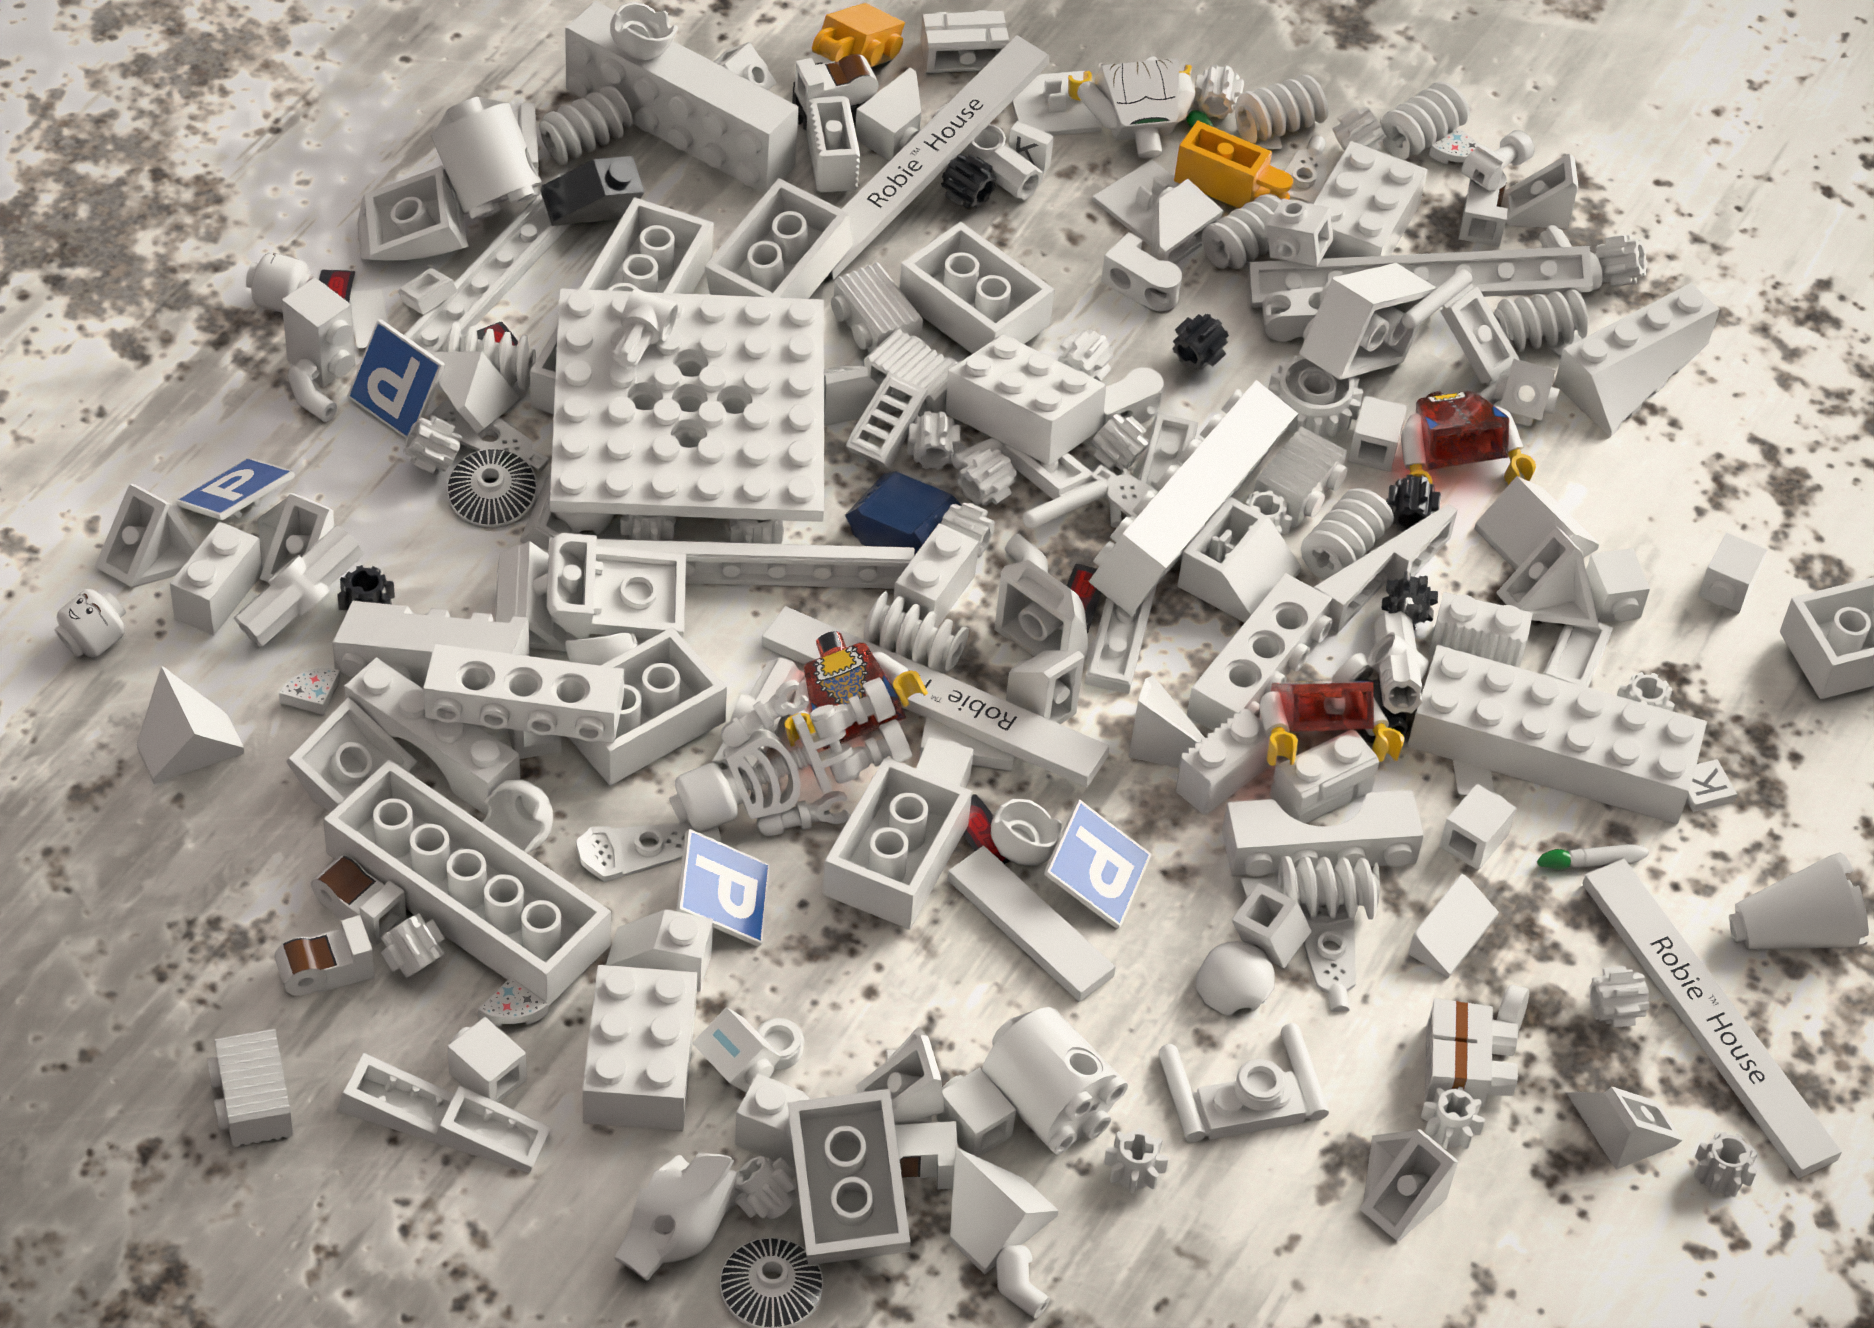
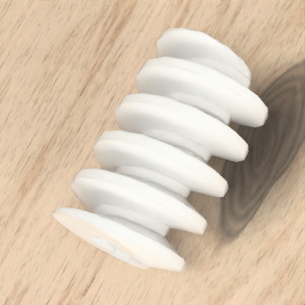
M1309 75L1298 76L1295 80H1285L1282 84H1272L1267 89H1255L1253 93H1242L1237 98L1235 105V119L1239 134L1243 140L1253 144L1256 143L1257 136L1262 141L1270 139L1272 133L1275 136H1282L1286 129L1290 132L1298 131L1300 124L1307 128L1313 125L1314 120L1318 123H1324L1329 112L1322 88Z
M1441 81L1433 83L1427 89L1420 91L1416 96L1409 98L1405 103L1398 105L1394 110L1387 112L1381 118L1379 124L1386 136L1382 143L1389 153L1401 160H1406L1410 154L1418 155L1425 148L1431 147L1436 141L1441 140L1448 133L1454 132L1459 126H1463L1469 121L1470 110L1468 103L1460 91L1451 84Z
M609 85L601 88L598 93L588 94L585 99H577L571 105L559 107L557 112L546 113L539 123V129L544 146L549 151L551 157L559 165H564L568 160L567 153L572 158H579L582 154L581 147L585 151L591 152L596 147L595 141L603 146L609 143V135L614 139L621 138L623 136V126L631 127L633 119L623 95L615 87Z
M1273 194L1261 195L1253 202L1246 203L1241 209L1232 211L1229 216L1222 217L1216 223L1208 225L1202 232V244L1211 263L1220 269L1227 266L1233 269H1241L1246 262H1253L1258 255L1268 253L1269 244L1268 239L1264 238V224L1267 216L1274 213L1281 199Z
M1568 289L1563 294L1560 292H1550L1546 297L1543 294H1535L1530 299L1521 296L1515 299L1514 302L1511 299H1502L1494 311V316L1509 342L1512 340L1515 349L1519 352L1525 349L1526 338H1529L1532 348L1539 349L1542 343V336H1545L1548 345L1553 347L1558 342V333H1561L1564 343L1572 344L1574 331H1577L1582 339L1587 336L1588 332L1586 305L1582 296L1574 289Z
M453 323L449 333L445 336L441 352H483L511 387L518 380L520 390H528L530 387V370L536 361V351L529 348L527 335H522L517 346H513L510 332H505L500 343L495 342L493 329H488L483 339L480 340L477 336L476 326H470L464 337L461 336L459 323Z
M1361 488L1348 490L1331 508V511L1322 518L1321 522L1312 529V532L1303 539L1301 553L1306 566L1315 576L1326 580L1365 556V552L1374 546L1375 541L1382 537L1384 530H1387L1393 524L1394 516L1392 509L1384 499L1374 492Z
M887 591L881 594L867 617L864 628V640L875 645L880 644V647L893 653L896 652L900 656L912 659V661L942 674L949 672L957 664L964 650L969 628L964 626L953 636L951 635L952 620L946 619L939 628H936L937 613L930 611L923 621L919 620L920 605L914 604L905 613L903 612L905 598L898 596L891 605H888Z
M1283 856L1279 864L1278 892L1298 901L1300 907L1301 904H1306L1311 918H1316L1320 905H1326L1330 919H1335L1339 906L1345 905L1349 919H1354L1358 907L1364 906L1368 920H1373L1380 895L1379 865L1376 862L1371 871L1368 860L1360 858L1352 871L1349 860L1347 858H1340L1333 871L1330 860L1327 857H1321L1314 871L1310 858L1302 857L1295 870L1292 859L1289 856Z

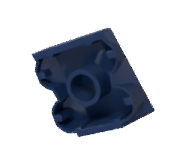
M895 471L884 473L845 514V517L851 526L852 534L858 538L862 545L872 547L914 548L915 556L937 525L941 524L943 516L950 509V506L952 504L962 505L952 494Z

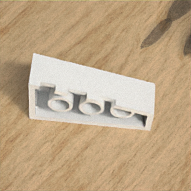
M352 601L333 640L335 669L340 670V673L353 678L377 657L421 688H424L434 644L529 656L528 617L512 616L510 623L494 622L492 614L474 612L471 619L450 617L448 610L431 608L425 615L413 614L408 606Z

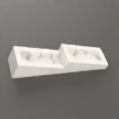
M1450 504L1444 506L1314 586L1316 590L1332 598L1328 616L1333 619L1330 629L1338 634L1388 580L1402 579L1404 571H1408L1411 573V576L1415 577L1450 540L1458 509Z
M366 1053L362 1054L337 1108L338 1112L527 1173L531 1172L551 1129L550 1126L460 1085L455 1094Z

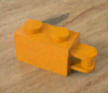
M867 3L836 11L825 16L822 29L818 32L812 43V52L832 62H838L843 57L851 54H859L866 58L870 67L893 60L899 54L903 45V37L901 35L905 22Z
M1198 120L1179 145L1174 181L1181 184L1186 179H1189L1204 194L1241 209L1246 203L1253 202L1257 197L1266 194L1276 195L1281 200H1290L1288 191L1293 185V178L1289 173L1270 165L1272 151Z

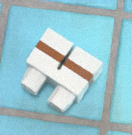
M1434 998L1426 1024L1425 1102H1433L1437 1088H1441L1445 1092L1450 1089L1463 1087V1091L1467 1092L1473 1100H1481L1480 1107H1484L1487 1095L1513 1096L1518 1080V1065L1516 1063L1492 1061V1054L1514 1056L1518 1040V1024L1493 1020L1492 1006Z

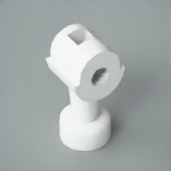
M1514 130L1502 138L1500 148L1492 151L1485 145H1477L1476 149L1465 159L1462 166V174L1489 191L1496 190L1499 186L1503 169L1509 164L1514 166L1521 165L1533 157V141L1525 132Z

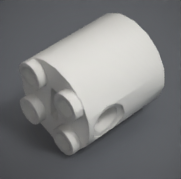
M474 97L447 109L431 137L448 178L457 194L464 215L470 214L471 219L478 218L480 220L502 211L499 203L510 200L511 203L517 202L518 204L541 194L538 185L542 181L532 163L527 145L509 103Z
M1050 1007L1037 1009L1006 1021L993 1036V1047L985 1058L982 1071L1016 1109L1017 1115L1056 1155L1065 1152L1075 1141L1084 1135L1089 1139H1094L1103 1133L1111 1123V1117L1107 1113L1128 1089L1127 1082L1056 1009Z

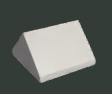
M1518 476L1478 519L1474 527L1515 570L1520 567L1555 526L1560 528L1582 551L1583 558L1597 551L1600 545L1543 487Z

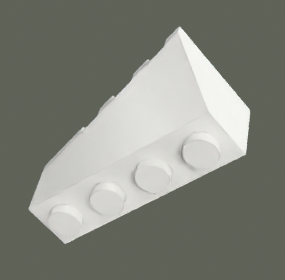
M1689 283L1565 347L1554 384L1611 437L1619 430L1620 424L1628 416L1632 417L1641 409L1642 403L1652 393L1657 394L1665 386L1667 379L1674 372L1679 373L1709 344L1720 309L1695 285Z

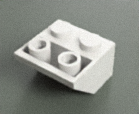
M1229 497L1183 551L1177 587L1245 623L1283 575L1287 573L1295 578L1300 573L1301 565L1268 516Z

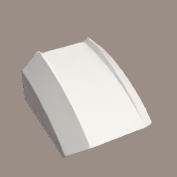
M443 166L364 194L357 222L361 259L382 261L419 259L449 253L469 246L466 238L464 214L457 194Z
M1029 559L1004 566L1000 577L994 630L1005 638L1012 640L1034 657L1044 650L1080 651L1085 656V661L1088 653L1085 610L1079 596Z

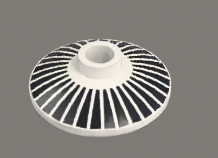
M484 449L466 456L453 468L447 483V494L454 512L467 523L482 528H499L518 521L528 513L536 499L537 480L532 467L521 456L503 449ZM490 478L498 479L494 483L484 482L485 480Z
M761 1238L740 1246L729 1256L720 1276V1293L726 1308L738 1321L751 1328H793L813 1314L820 1303L823 1292V1276L819 1265H808L806 1249L799 1244L781 1238ZM775 1272L781 1276L776 1279H769L763 1274Z

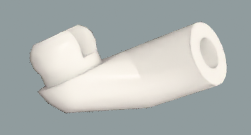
M303 358L296 366L292 365L287 376L295 399L302 408L323 422H328L335 416L337 404L315 389L311 381L318 377L319 371L311 360Z
M1016 534L1007 542L1005 551L1016 561L1021 562L1029 559L1048 573V561L1044 554L1022 535Z
M1018 1244L1014 1246L1009 1245L1000 1252L996 1261L998 1290L1003 1296L1036 1319L1044 1312L1050 1298L1029 1283L1028 1263L1032 1262V1255L1027 1247Z

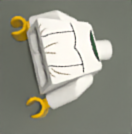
M1178 58L1102 65L1095 78V84L1092 82V73L1090 71L1083 72V80L1081 81L1075 80L1072 75H1069L1068 94L1074 100H1082L1105 128L1111 129L1116 140L1135 139L1139 158H1154L1162 154L1160 136H1167L1173 132L1177 123L1185 119L1193 102L1195 90L1190 78L1192 66L1185 65L1184 71H1179Z

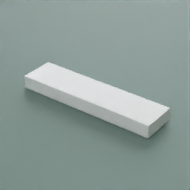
M985 846L979 848L948 871V881L1077 1001H1082L1114 977L1116 966Z

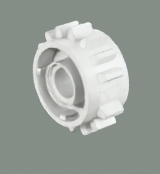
M1295 356L1287 364L1284 362L1280 363L1278 373L1272 372L1268 387L1269 391L1298 413L1287 427L1289 431L1295 434L1301 426L1322 438L1336 436V433L1341 429H1350L1351 420L1358 419L1363 390L1357 388L1359 383L1358 376L1339 380L1303 356Z

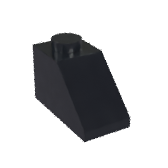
M633 156L593 159L542 185L540 189L552 226L619 220L623 217L633 198L641 199L645 192Z

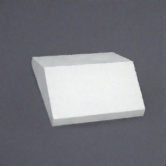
M348 697L286 762L311 799L316 804L332 812L388 760H391L407 772L418 761Z

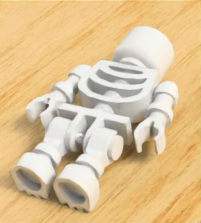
M878 677L863 684L866 697L859 699L856 695L848 698L849 704L837 706L824 705L813 710L810 713V719L816 731L813 734H810L801 713L797 714L808 706L810 701L807 696H801L795 703H788L786 701V696L790 691L799 689L797 680H789L783 683L768 702L762 704L759 701L752 705L755 710L739 720L736 717L726 723L721 730V737L724 743L728 745L723 750V755L729 768L722 770L718 764L712 762L681 774L675 780L677 795L669 797L679 824L689 821L696 832H706L734 820L738 815L737 805L742 803L751 819L757 818L758 829L766 836L784 833V829L800 826L802 830L812 828L813 822L839 824L848 821L851 815L847 810L844 809L839 813H831L829 811L834 802H845L847 796L844 792L832 791L824 768L830 767L837 783H846L857 778L859 772L869 767L871 763L875 767L879 766L884 757L890 756L892 760L897 762L912 757L907 739L896 719L880 725L879 729L883 737L880 740L875 741L874 737L865 740V746L854 748L850 744H840L839 740L846 735L845 729L855 721L860 725L868 722L867 716L874 714L878 722L896 715L890 695L881 678ZM788 714H797L792 719L803 744L802 749L798 748L797 751L794 749L793 752L788 751L782 740L774 733L768 731V729L775 725L773 720ZM764 726H765L766 729H767V730H759V729H761V728L764 727ZM828 744L831 747L830 749H827L820 753H818L816 750ZM770 746L778 750L782 755L779 758L775 757V760L770 759L769 761L761 747ZM753 755L761 762V766L756 765V768L752 767L745 756ZM808 764L812 767L818 785L824 793L821 799L811 804H807L805 800L797 802L800 796L798 770L799 768L802 770L803 766L807 768ZM739 767L744 769L742 774L739 772ZM785 774H787V787L781 793L778 779L781 776L785 777ZM768 782V794L763 799L761 786L762 784L766 785ZM748 789L751 790L750 796L747 793Z

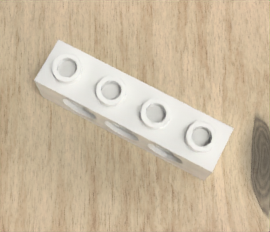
M1285 573L1193 685L1187 717L1214 731V728H1220L1221 723H1226L1227 718H1233L1234 713L1239 714L1240 708L1248 709L1257 718H1260L1259 706L1262 697L1272 691H1279L1281 693L1285 686L1287 675L1292 669L1296 672L1301 669L1309 655L1310 646L1313 642L1321 643L1327 636L1333 619L1328 617L1332 598Z
M434 644L423 688L425 718L438 719L446 723L461 722L483 725L492 729L506 728L528 731L538 735L551 734L580 738L589 742L603 741L614 743L624 699V669Z

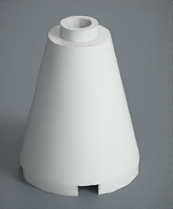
M1841 852L1831 854L1735 903V913L1728 915L1730 930L1735 942L1743 941L1747 949L1844 948L1867 945L1868 942L1864 939L1865 936H1869L1866 908L1860 886L1853 887L1851 881L1846 878V873L1854 872L1846 855Z

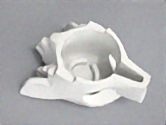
M698 1152L691 1163L686 1162L682 1156H675L659 1170L655 1169L648 1188L639 1190L629 1230L614 1256L615 1261L629 1267L648 1281L663 1263L685 1260L701 1253L712 1242L723 1216L737 1205L735 1199L739 1194L735 1190L736 1186H738L735 1181L738 1173L734 1170L729 1171L734 1160L726 1155Z

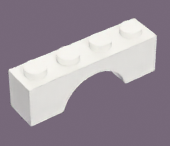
M377 657L344 685L345 700L349 697L391 737L403 738L424 751L443 772L452 792L486 816L488 814V805L484 803V800L488 795H491V792L506 780H520L519 753L476 724L446 723L438 719L425 718L423 688Z
M1413 790L1366 793L1363 806L1359 812L1350 820L1334 826H1313L1297 821L1285 813L1274 799L1227 802L1222 826L1231 876L1249 875L1259 877L1268 873H1278L1280 859L1283 856H1289L1292 859L1295 870L1302 857L1310 858L1314 870L1321 857H1327L1333 869H1335L1340 858H1347L1352 870H1354L1356 862L1360 858L1368 860L1370 866H1374L1378 862L1379 866L1401 867L1406 864L1417 863L1424 837Z

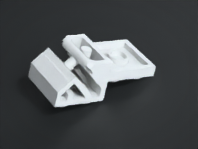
M560 533L553 537L549 544V554L531 541L500 552L497 567L495 622L510 623L512 616L528 617L529 648L567 651L566 641L589 639L590 633L602 635L634 633L637 638L651 639L671 627L683 638L686 554L596 546L597 536Z

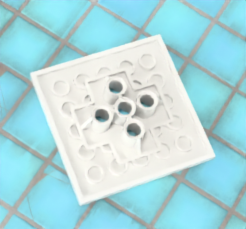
M559 288L550 512L823 522L824 299L647 292L677 303L679 306L677 319L666 341L659 340L656 344L648 345L637 366H630L628 369L620 367L619 362L613 359V352L625 333L621 320L625 304L632 291Z

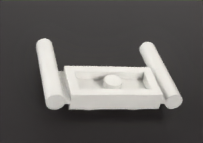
M1461 269L1407 311L1402 317V322L1405 327L1413 329L1440 307H1443L1440 312L1481 383H1487L1488 385L1485 390L1461 408L1460 412L1464 413V417H1466L1467 411L1474 407L1477 408L1478 404L1489 403L1493 405L1498 401V399H1494L1500 374L1509 375L1513 359L1519 360V357L1478 286H1472L1473 279L1471 274L1467 270ZM1458 411V419L1460 420V422L1463 424H1467L1465 423L1466 420L1462 419L1463 416L1459 415L1460 412Z
M992 437L957 452L952 457L953 466L958 470H962L965 468L962 461L977 450L982 453L987 449L992 451L998 449L1001 453H1004L1005 457L1008 456L1011 460L1010 463L1015 469L1053 499L1024 513L1023 523L1031 529L1107 495L1108 489L1106 484L1102 480L1095 481L1091 478L1093 473L1069 453H1066L1052 464L1047 465Z
M1288 1023L1281 1029V1036L1295 1074H1293V1071L1284 1072L1286 1077L1284 1096L1276 1107L1265 1111L1253 1110L1243 1105L1235 1094V1081L1198 1087L1197 1092H1192L1177 1047L1173 1044H1166L1159 1049V1057L1188 1142H1198L1205 1136H1208L1210 1140L1304 1123L1307 1118L1316 1121L1324 1119L1329 1115L1327 1104L1297 1024Z

